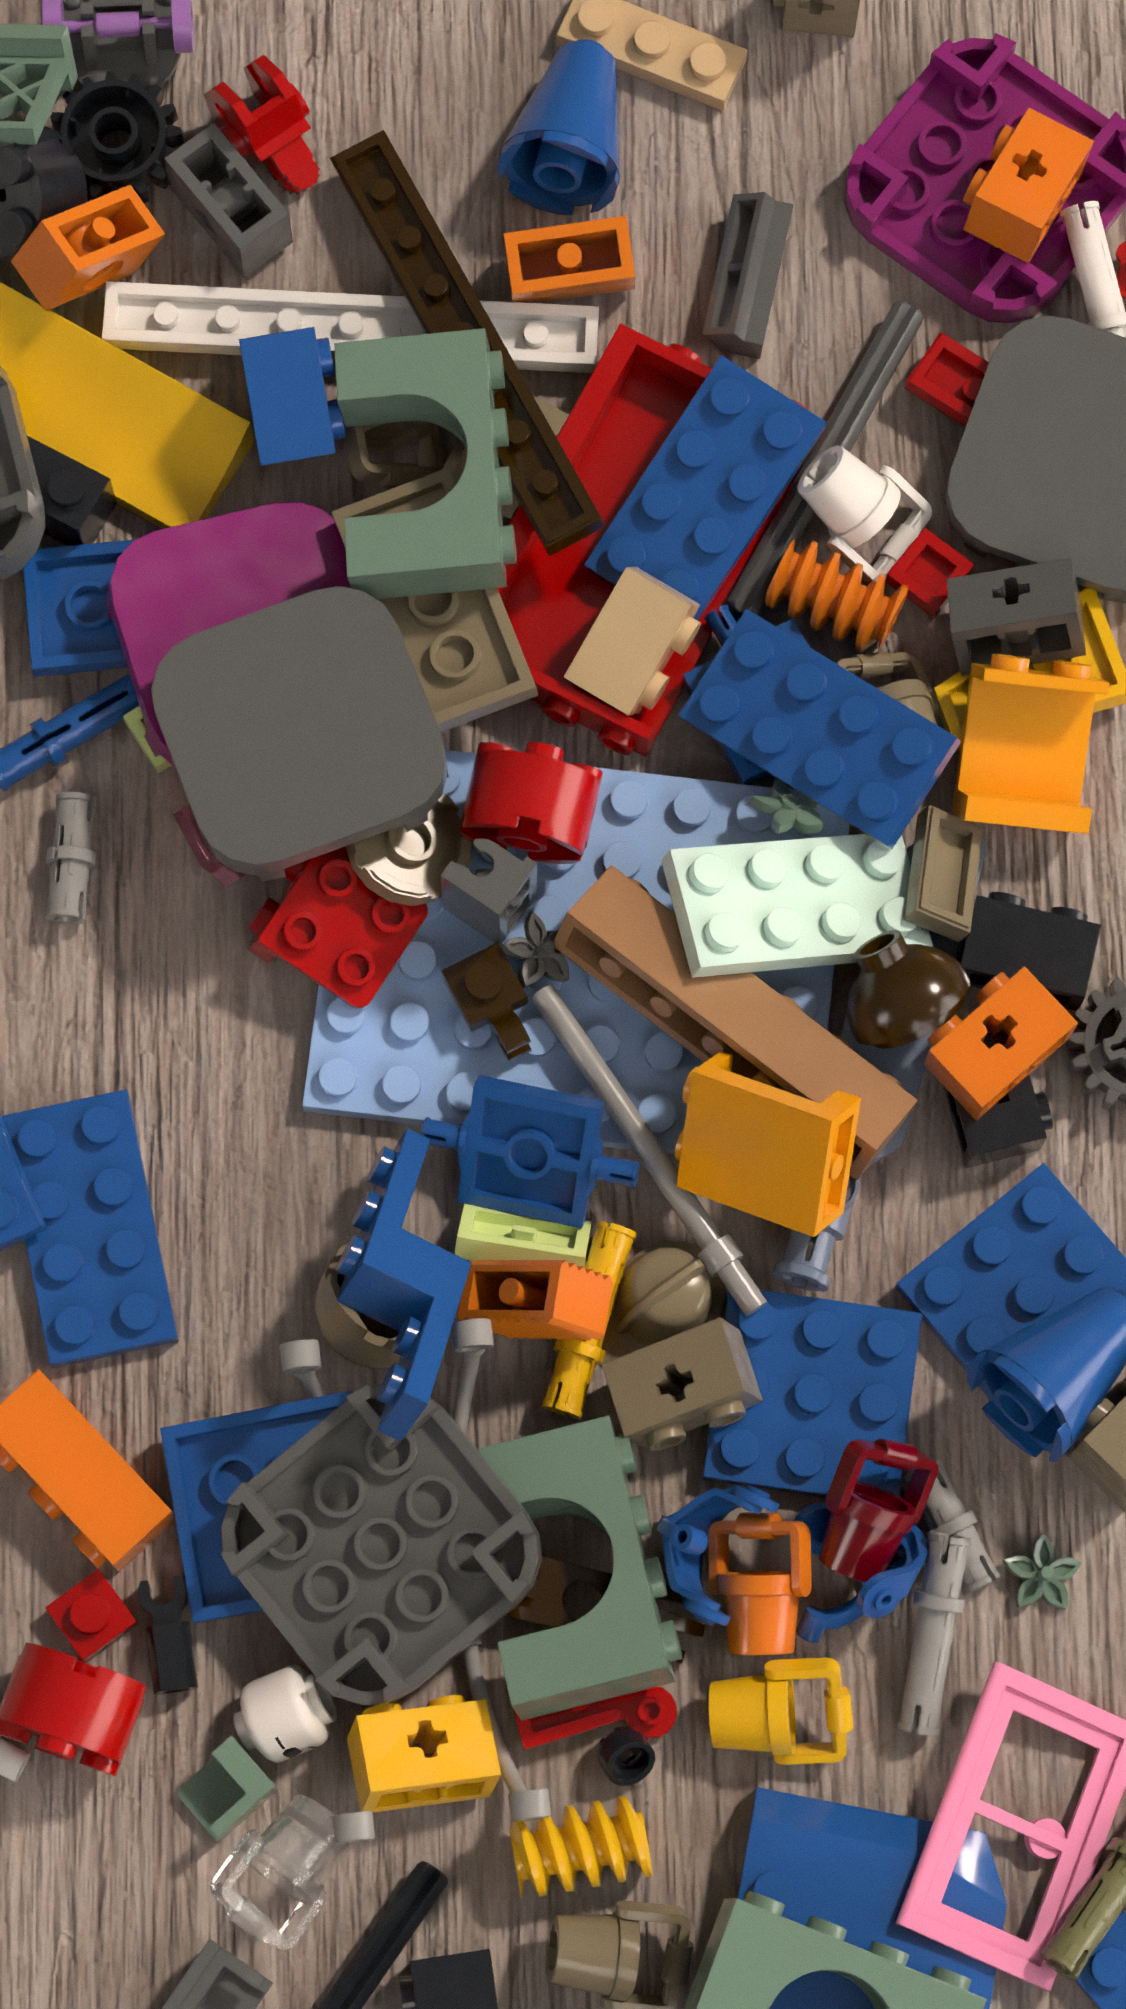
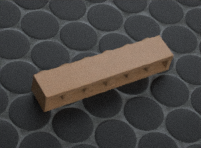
M612 865L566 913L553 941L555 948L701 1061L706 1062L720 1051L733 1055V1073L818 1103L823 1102L837 1090L860 1097L861 1103L849 1174L854 1179L858 1180L896 1135L918 1100L909 1094L897 1079L879 1071L853 1051L845 1039L836 1034H831L802 1012L794 1000L779 994L752 972L692 978L675 913L651 896L640 882L626 877Z

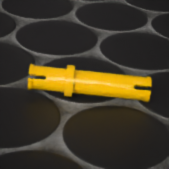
M597 1221L592 1245L584 1268L593 1269L594 1272H601L602 1275H610L613 1287L607 1319L608 1325L625 1265L637 1233L621 1225L610 1223V1227H608L607 1222ZM604 1336L599 1341L592 1338L590 1341L583 1338L581 1340L574 1338L571 1340L565 1338L561 1340L556 1339L553 1350L557 1351L558 1355L545 1398L541 1404L543 1409L566 1417L570 1414L569 1416L572 1418L581 1419L596 1365H602L606 1351L601 1348Z

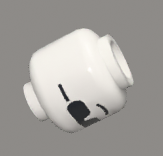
M295 1664L288 1665L255 1679L243 1687L240 1698L241 1711L234 1714V1725L246 1749L252 1750L256 1748L266 1759L276 1763L283 1762L321 1746L328 1739L331 1723L337 1720V1708L334 1697L315 1681L317 1678L313 1673L310 1674L305 1668Z

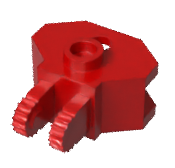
M264 54L244 67L251 91L260 104L251 112L243 100L224 82L203 94L213 121L239 154L246 159L250 167L263 162L273 179L279 181L278 187L281 186L284 189L283 192L288 191L290 195L296 193V195L300 194V191L305 192L307 188L311 189L313 184L318 183L317 178L320 177L318 174L320 168L317 167L318 162L313 161L314 156L301 137L302 134L311 129L305 119L310 114L309 108L296 87L289 83L284 73Z

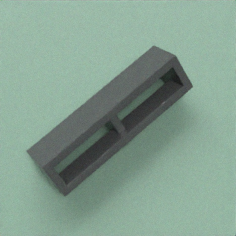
M766 192L733 195L702 333L706 339L724 352L760 359L794 205L776 201Z

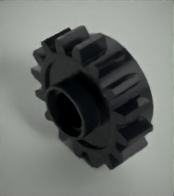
M107 71L105 80L95 83L88 76L83 78V89L76 95L66 91L62 95L66 106L64 113L52 112L50 116L53 128L60 132L58 134L64 138L57 140L64 146L69 155L76 154L84 169L87 187L90 188L91 200L131 185L144 204L149 202L147 186L151 183L163 189L169 186L167 175L163 170L166 167L164 158L175 151L171 147L184 144L181 127L173 126L178 120L174 104L161 106L164 99L161 88L156 84L146 91L142 88L139 75L135 73L130 76L128 81L117 80L114 71ZM112 131H124L131 135L124 145L117 148H108L101 144L102 139Z

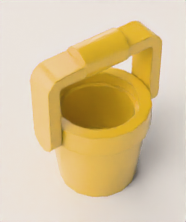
M827 1657L771 1660L765 1663L764 1674L710 1682L709 1725L713 1748L772 1752L774 1761L782 1765L835 1763L841 1761L846 1756L847 1732L851 1731L854 1727L850 1690L842 1686L841 1668L836 1660ZM826 1678L827 1689L824 1691L826 1722L828 1731L832 1733L833 1742L796 1743V1704L793 1679Z

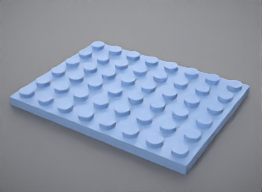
M445 750L449 777L446 778L443 793L449 796L460 811L457 815L462 820L476 753ZM598 768L603 772L587 847L584 850L581 861L574 864L536 862L537 896L503 943L515 937L526 938L524 925L528 914L534 912L543 921L547 935L558 931L566 913L611 865L626 877L640 882L651 896L675 913L661 861L670 849L848 835L849 823L818 804L815 811L819 813L823 822L821 833L804 834L796 831L792 826L787 832L777 834L771 828L774 814L759 811L749 805L752 796L771 797L770 791L772 788ZM790 790L792 794H796L798 792L796 790ZM472 843L471 861L468 866L470 872L475 875V870L477 869L492 871L494 867L493 861L486 855H480ZM507 847V851L521 861L527 856L528 851ZM442 897L435 902L426 903L428 907L427 917L367 1006L360 1009L353 1008L322 986H318L302 1105L304 1112L423 1125L425 1118L430 1117L434 1120L463 1125L470 1114L473 1086L479 1075L599 1100L531 999L537 991L549 984H553L666 1153L675 1155L676 1142L685 1126L687 1104L683 1102L682 1098L684 1084L689 1073L704 1062L563 953L559 954L564 956L568 963V981H554L543 975L540 980L523 988L528 996V1004L514 1010L529 1035L531 1040L529 1045L532 1051L511 1062H508L489 1024L473 1032L470 1031L442 978L441 970L495 944L445 910L442 904ZM503 950L519 980L518 971L523 960L511 957ZM834 965L752 972L776 992L794 1000L802 1012L827 1030ZM604 1107L600 1132L602 1146L633 1150Z

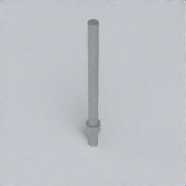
M549 984L537 991L531 997L532 1001L599 1100L605 1101V1109L701 1249L697 1256L706 1266L710 1276L715 1277L718 1275L746 1317L767 1304V1300L739 1261L743 1258V1253L730 1234L723 1236L694 1193L676 1187L678 1169L553 984Z

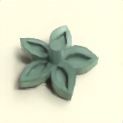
M777 778L770 791L771 797L756 795L750 799V806L759 811L774 814L771 828L777 834L787 832L792 826L796 831L804 834L821 833L823 822L819 813L815 811L818 804L800 792L792 794L786 785Z
M1042 1533L1033 1544L1032 1559L1018 1555L1003 1560L1004 1565L1013 1575L1020 1579H1025L1016 1591V1608L1033 1604L1043 1597L1050 1606L1066 1610L1068 1606V1591L1065 1584L1061 1581L1072 1577L1082 1563L1070 1557H1061L1053 1561V1546L1047 1536Z

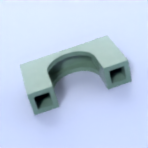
M485 328L334 343L337 401L346 427L402 421H425L449 430L460 439L467 449V460L459 481L438 502L416 511L344 518L347 578L350 587L365 591L375 599L507 587L505 564L517 563L514 527L513 525L503 526L502 505H512L513 494L509 466L499 467L498 447L509 446L505 408L495 409L494 389L505 388L501 350L490 351Z
M608 1415L478 1448L477 1450L528 1511L532 1520L551 1515H568L586 1520L598 1527L610 1539L614 1554L613 1573L609 1586L599 1603L586 1615L563 1626L497 1642L511 1706L520 1720L675 1682L671 1662L682 1659V1653L673 1620L661 1622L656 1598L667 1596V1589L658 1557L646 1558L641 1536L653 1533L643 1494L634 1497L631 1494L627 1474L638 1471L629 1437L625 1438L624 1434H617Z
M747 1891L744 1901L737 1898L723 1900L684 2009H769L777 1995L789 1983L808 1973L822 1970L839 1974L852 1981L866 1994L874 2009H984L987 1999L969 1992L968 1989L972 1980L963 1975L938 1966H933L930 1976L906 1967L910 1955L876 1941H871L868 1951L844 1942L848 1931L845 1928L814 1916H809L806 1926L782 1917L785 1908L784 1904L764 1895Z

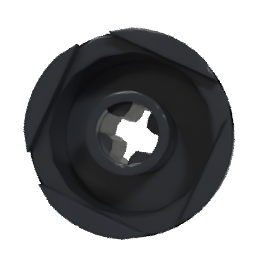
M44 126L36 145L17 144L15 142L13 144H0V257L15 255L42 220L87 202V183L80 160L76 154H68L64 146L57 140L64 138L49 127Z

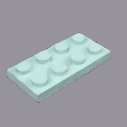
M867 834L670 849L661 860L692 978L858 963L854 954L861 945L879 934L892 930L900 931L906 944H921L933 947L928 929L904 920L911 866L902 835L892 850Z

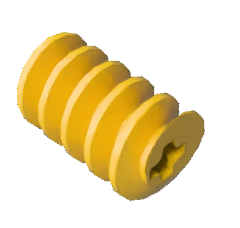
M625 1795L617 1797L613 1817H609L601 1802L596 1800L590 1802L587 1822L582 1821L573 1805L564 1807L562 1822L559 1827L555 1825L551 1817L538 1819L535 1831L531 1832L524 1821L511 1822L509 1832L521 1900L525 1880H530L539 1897L548 1896L552 1875L558 1877L566 1892H571L575 1888L577 1871L583 1870L591 1886L599 1887L601 1885L603 1868L608 1865L619 1883L627 1882L630 1861H636L645 1878L653 1877L641 1808L640 1812L636 1813Z

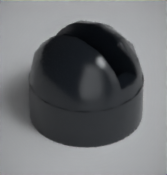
M630 1726L614 1728V1732L610 1733L606 1738L602 1737L599 1742L597 1755L600 1766L610 1781L616 1785L629 1786L638 1783L650 1773L654 1766L655 1752L643 1734ZM629 1749L633 1755L623 1762L619 1755Z

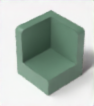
M232 1735L211 1753L214 1758L177 1791L180 1800L218 1843L279 1790Z

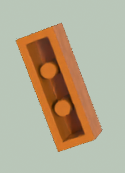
M40 1369L36 1370L0 1404V1465L9 1474L16 1467L20 1466L36 1484L27 1492L28 1495L53 1521L62 1513L70 1519L80 1530L71 1541L97 1569L108 1560L120 1572L175 1521V1515L172 1510Z

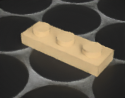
M572 0L556 35V45L560 47L568 42L580 39L596 41L612 54L616 61L617 70L721 111H724L747 60L748 51L745 48L624 0Z

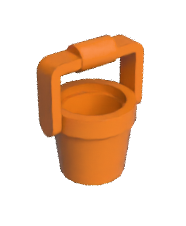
M740 1513L736 1520L714 1522L708 1531L709 1588L712 1594L722 1596L723 1612L731 1616L728 1625L725 1626L729 1654L778 1655L794 1653L799 1597H807L812 1587L811 1533L808 1525L801 1521H782L778 1513ZM729 1534H737L741 1539L775 1540L781 1535H790L791 1571L729 1572Z

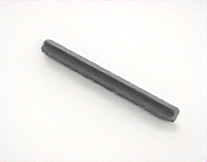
M904 301L893 303L828 419L827 427L809 453L730 594L728 607L729 611L735 616L741 618L746 609L758 616L766 604L767 590L786 550L794 539V551L796 550L816 514L798 492L797 486L802 474L815 458L830 447L838 445L848 452L852 450L922 324L923 313L918 308Z

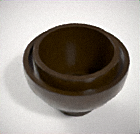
M898 930L884 932L865 942L854 954L861 970L855 976L848 994L846 1014L848 1024L855 1040L860 1044L874 1045L880 1049L908 1044L933 1032L959 1011L964 1003V996L970 987V979L960 963L949 954L931 946L906 944Z

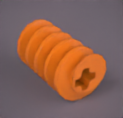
M794 539L786 550L771 580L765 598L766 606L771 609L776 608L785 598L789 597L787 612L789 618L796 620L809 608H812L810 618L812 629L816 631L821 630L831 619H834L832 634L834 640L838 642L843 641L853 630H856V651L863 653L876 641H879L878 652H880L905 603L908 586L902 584L890 597L884 595L885 575L880 573L865 586L861 584L863 564L857 562L845 575L839 573L840 553L835 551L825 562L820 564L816 562L818 542L812 540L800 553L794 551Z

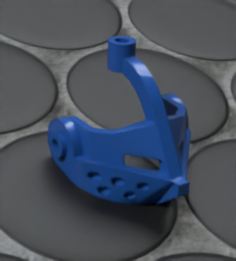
M735 1484L725 1490L713 1488L696 1497L676 1513L667 1517L661 1516L657 1531L662 1533L666 1572L670 1588L681 1595L682 1607L693 1612L692 1617L712 1626L715 1625V1622L724 1626L728 1625L731 1616L719 1609L721 1604L709 1598L704 1593L701 1584L703 1555L708 1544V1531L714 1522L722 1521L736 1508H743L760 1514L762 1508L776 1513L779 1503L769 1499V1493L751 1485H747V1488Z
M826 1502L814 1503L805 1507L793 1520L801 1521L808 1525L811 1533V1554H820L831 1512L827 1509ZM916 1525L912 1526L911 1531L905 1534L895 1552L901 1558L894 1564L890 1562L886 1571L872 1576L867 1582H862L864 1584L863 1587L851 1600L826 1610L815 1606L806 1607L796 1627V1634L805 1641L818 1643L826 1629H837L845 1626L864 1614L870 1618H881L891 1614L901 1599L908 1595L923 1564L926 1563L929 1544L922 1531Z

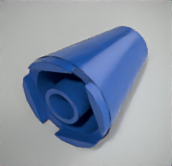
M580 39L568 42L558 49L500 150L497 166L499 177L504 172L510 180L508 190L517 199L536 209L558 215H572L574 206L592 204L590 213L601 211L614 200L620 180L616 61L612 54L596 41Z
M1101 1287L982 1350L966 1366L967 1382L971 1391L981 1384L990 1400L982 1407L988 1419L1008 1440L1025 1453L1036 1458L1043 1450L1051 1453L1048 1462H1056L1067 1453L1083 1431L1090 1413L1102 1402L1126 1365V1291L1122 1289L1115 1291L1108 1287Z

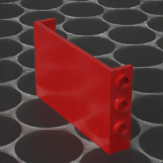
M620 323L557 437L599 512L605 528L548 556L520 505L509 524L514 527L517 563L505 564L507 587L497 589L537 688L538 696L531 698V700L543 705L541 708L542 712L561 725L574 727L576 723H579L599 733L597 739L617 753L630 755L633 750L647 757L684 689L682 683L683 674L696 667L714 633L708 622L705 621V616L714 609L718 614V607L728 605L730 594L804 462L700 619L701 626L689 648L683 655L675 651L673 652L662 671L663 674L670 677L669 682L658 702L651 710L642 706L638 714L628 716L564 678L565 673L615 587L588 570L584 564L712 370V368L702 364L701 358L687 347L674 343L669 346L663 345Z

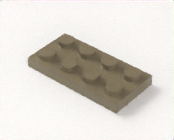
M448 467L331 511L344 546V518L410 512L423 509L445 497L454 488L456 483ZM497 588L377 599L385 605L399 627L440 732L538 696L535 682Z

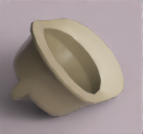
M661 1241L645 1248L626 1262L601 1347L602 1350L606 1351L603 1364L720 1317L726 1300L725 1285L718 1275L715 1277L710 1276L706 1266L697 1256L701 1252L698 1246L685 1241Z

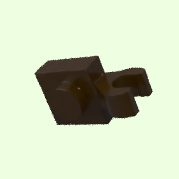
M499 942L441 970L442 978L471 1032L489 1024L508 1062L532 1051L529 1045L531 1042L529 1035L514 1010L528 1004V996Z

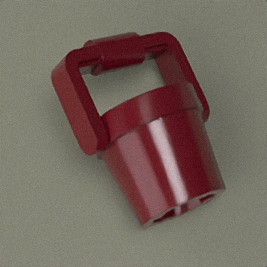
M881 1438L875 1442L860 1439L851 1441L844 1449L826 1496V1507L831 1512L819 1560L833 1571L861 1582H867L872 1576L886 1571L903 1537L911 1531L912 1526H915L921 1518L938 1475V1464L924 1453L917 1451L916 1447L912 1444ZM865 1460H871L877 1465L902 1470L915 1469L904 1498L902 1499L877 1486L857 1481Z

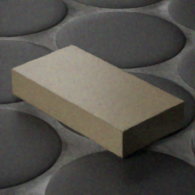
M928 805L918 814L904 920L957 942H960L971 933L983 827L965 821L932 805Z

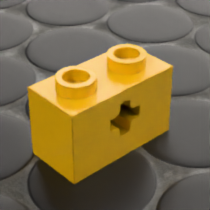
M448 1695L430 1701L427 1707L402 1710L401 1705L396 1703L375 1705L364 1710L362 1715H356L347 1736L360 1812L372 1811L374 1813L488 1798L491 1796L501 1776L486 1699L466 1702L464 1696ZM413 1743H420L421 1748L411 1746ZM424 1753H434L432 1758L424 1757Z

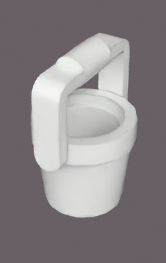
M838 445L830 447L815 458L805 469L797 486L799 494L828 527L831 538L826 544L833 553L835 551L840 553V559L850 569L857 562L863 564L862 580L865 582H871L880 573L887 576V573L918 537L932 516V508L928 501L894 469L883 465L879 472L876 473L846 449ZM901 498L913 511L904 524L899 525L881 550L880 557L871 567L853 548L867 542L883 528L892 517Z

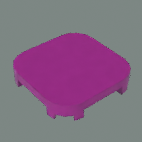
M995 33L993 39L968 38L955 43L948 39L931 53L928 66L864 146L859 143L849 162L845 189V207L853 227L870 244L962 309L988 322L1015 323L1034 317L1055 299L1077 271L1060 212L1067 207L1078 204L1081 215L1084 202L1098 201L1100 206L1099 212L1106 234L1126 207V121L1116 111L1110 119L1015 54L1017 42ZM1031 108L1088 137L1094 143L1080 179L1028 264L963 230L971 208L970 205L963 202V198L979 168L989 172L996 162L990 158V154L1005 125L1016 129L1027 109ZM1081 215L1083 227L1085 228V225H1084V222H1083V218H1082V215Z
M275 502L156 530L134 540L118 557L105 597L108 620L113 619L147 729L144 737L155 757L161 755L174 766L158 725L151 692L157 666L174 645L195 633L314 590L336 586L351 588L347 578L345 546L334 518L323 509L302 502Z

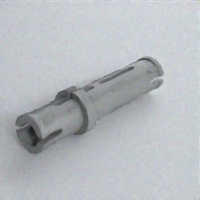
M929 1531L928 1538L930 1541L922 1589L914 1591L913 1604L919 1607L900 1718L897 1720L896 1725L898 1729L911 1733L913 1728L916 1729L918 1727L920 1708H922L917 1734L936 1736L939 1733L938 1724L957 1613H963L965 1609L966 1598L960 1596L968 1547L971 1545V1538L961 1535L950 1538L949 1533ZM949 1539H950L948 1557H947V1560H946L947 1549H948V1543H949Z

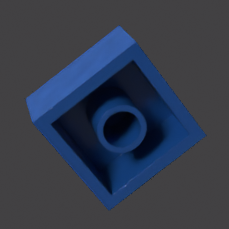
M308 327L239 339L261 466L335 454L334 440L346 437L342 412L337 399L327 401L323 377L335 375L329 338L316 339L315 328Z

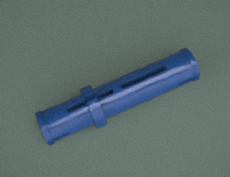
M130 673L102 690L93 693L85 700L47 722L42 718L29 724L30 732L0 748V788L3 792L9 789L11 785L49 763L56 767L65 762L66 757L64 754L105 730L114 727L117 723L124 720L123 715L140 706Z

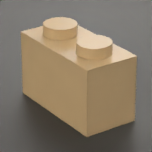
M626 567L565 673L564 678L628 716L638 714L642 706L651 710L658 702L669 682L670 677L663 674L662 671L673 652L675 651L683 655L691 645L701 626V622L694 619L700 604L638 567Z

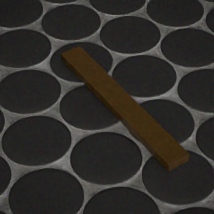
M382 130L330 157L334 170L425 334L485 328L490 351L501 350L505 388L494 389L495 409L505 408L509 446L498 447L499 467L509 466L512 491L548 556L605 528L599 512L385 131Z

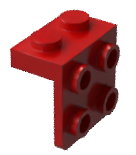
M342 847L286 868L284 871L285 877L291 884L278 903L268 897L248 926V929L257 935L247 950L266 963H269L275 957H279L351 1007L360 1009L372 1001L427 917L428 907L427 904L409 906L390 902L368 889L352 869L346 848Z

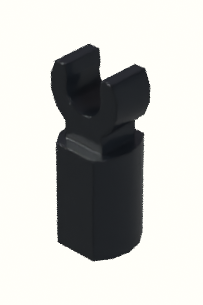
M182 1575L174 1576L175 1595L166 1604H158L153 1601L151 1596L152 1590L148 1580L140 1581L138 1587L139 1602L143 1609L152 1616L153 1625L146 1627L145 1631L153 1693L155 1695L191 1691L198 1688L191 1626L189 1621H182L181 1612L187 1606L189 1599L186 1582Z

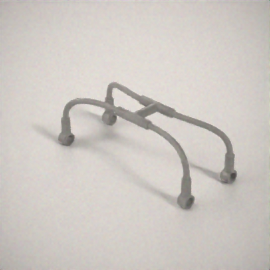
M486 1318L458 1321L452 1325L455 1352L464 1353L452 1419L465 1435L467 1433L480 1356L484 1354L485 1350L494 1347L492 1323L490 1319ZM313 1339L297 1340L280 1344L282 1372L293 1373L295 1377L299 1378L309 1398L325 1396L326 1394L315 1374L316 1370L322 1368L319 1341ZM480 1636L462 1653L473 1701L487 1700L500 1771L510 1792L508 1798L511 1822H534L538 1819L552 1817L549 1789L527 1790L500 1731L481 1667L478 1646L482 1645ZM358 1802L355 1812L332 1816L335 1844H360L364 1841L376 1839L373 1812H360Z

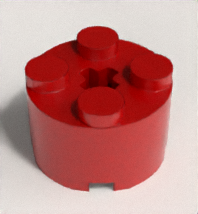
M480 742L462 813L460 833L472 843H474L475 839H488L505 850L509 846L528 851L527 857L536 862L551 864L578 863L581 861L584 850L587 847L603 772L589 765L562 761L564 751L559 747L546 743L528 742L526 743L525 752H521L498 743Z
M26 1642L22 1654L17 1658L0 1704V1736L27 1745L31 1734L38 1736L34 1746L35 1750L71 1762L76 1751L82 1752L79 1764L112 1776H117L142 1708L147 1686L99 1665L95 1667L78 1661L77 1657Z

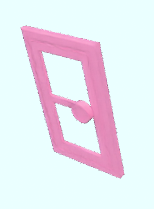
M994 1661L895 1924L1044 1991H1051L1057 1972L1045 1963L1046 1960L1042 1959L1040 1954L1064 1923L1065 1918L1091 1882L1126 1787V1720L1009 1666ZM1013 1711L1097 1749L1067 1833H1065L1062 1825L1056 1820L1040 1818L1033 1822H1028L980 1800ZM975 1813L1023 1834L1026 1848L1033 1856L1041 1859H1051L1058 1856L1027 1941L941 1903Z

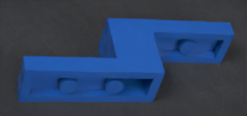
M407 1128L393 1150L383 1146L378 1153L367 1177L368 1182L376 1185L373 1192L369 1190L365 1194L352 1221V1226L360 1229L359 1236L353 1235L349 1240L336 1271L345 1275L337 1298L338 1302L399 1331L392 1348L393 1353L400 1355L398 1365L394 1363L390 1367L377 1394V1400L385 1403L377 1431L400 1442L429 1403L472 1264L402 1229L431 1140Z

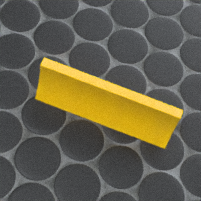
M0 282V366L6 371L16 391L27 436L110 478L117 504L161 529L206 519L254 445L251 423L51 310L45 311L41 304Z

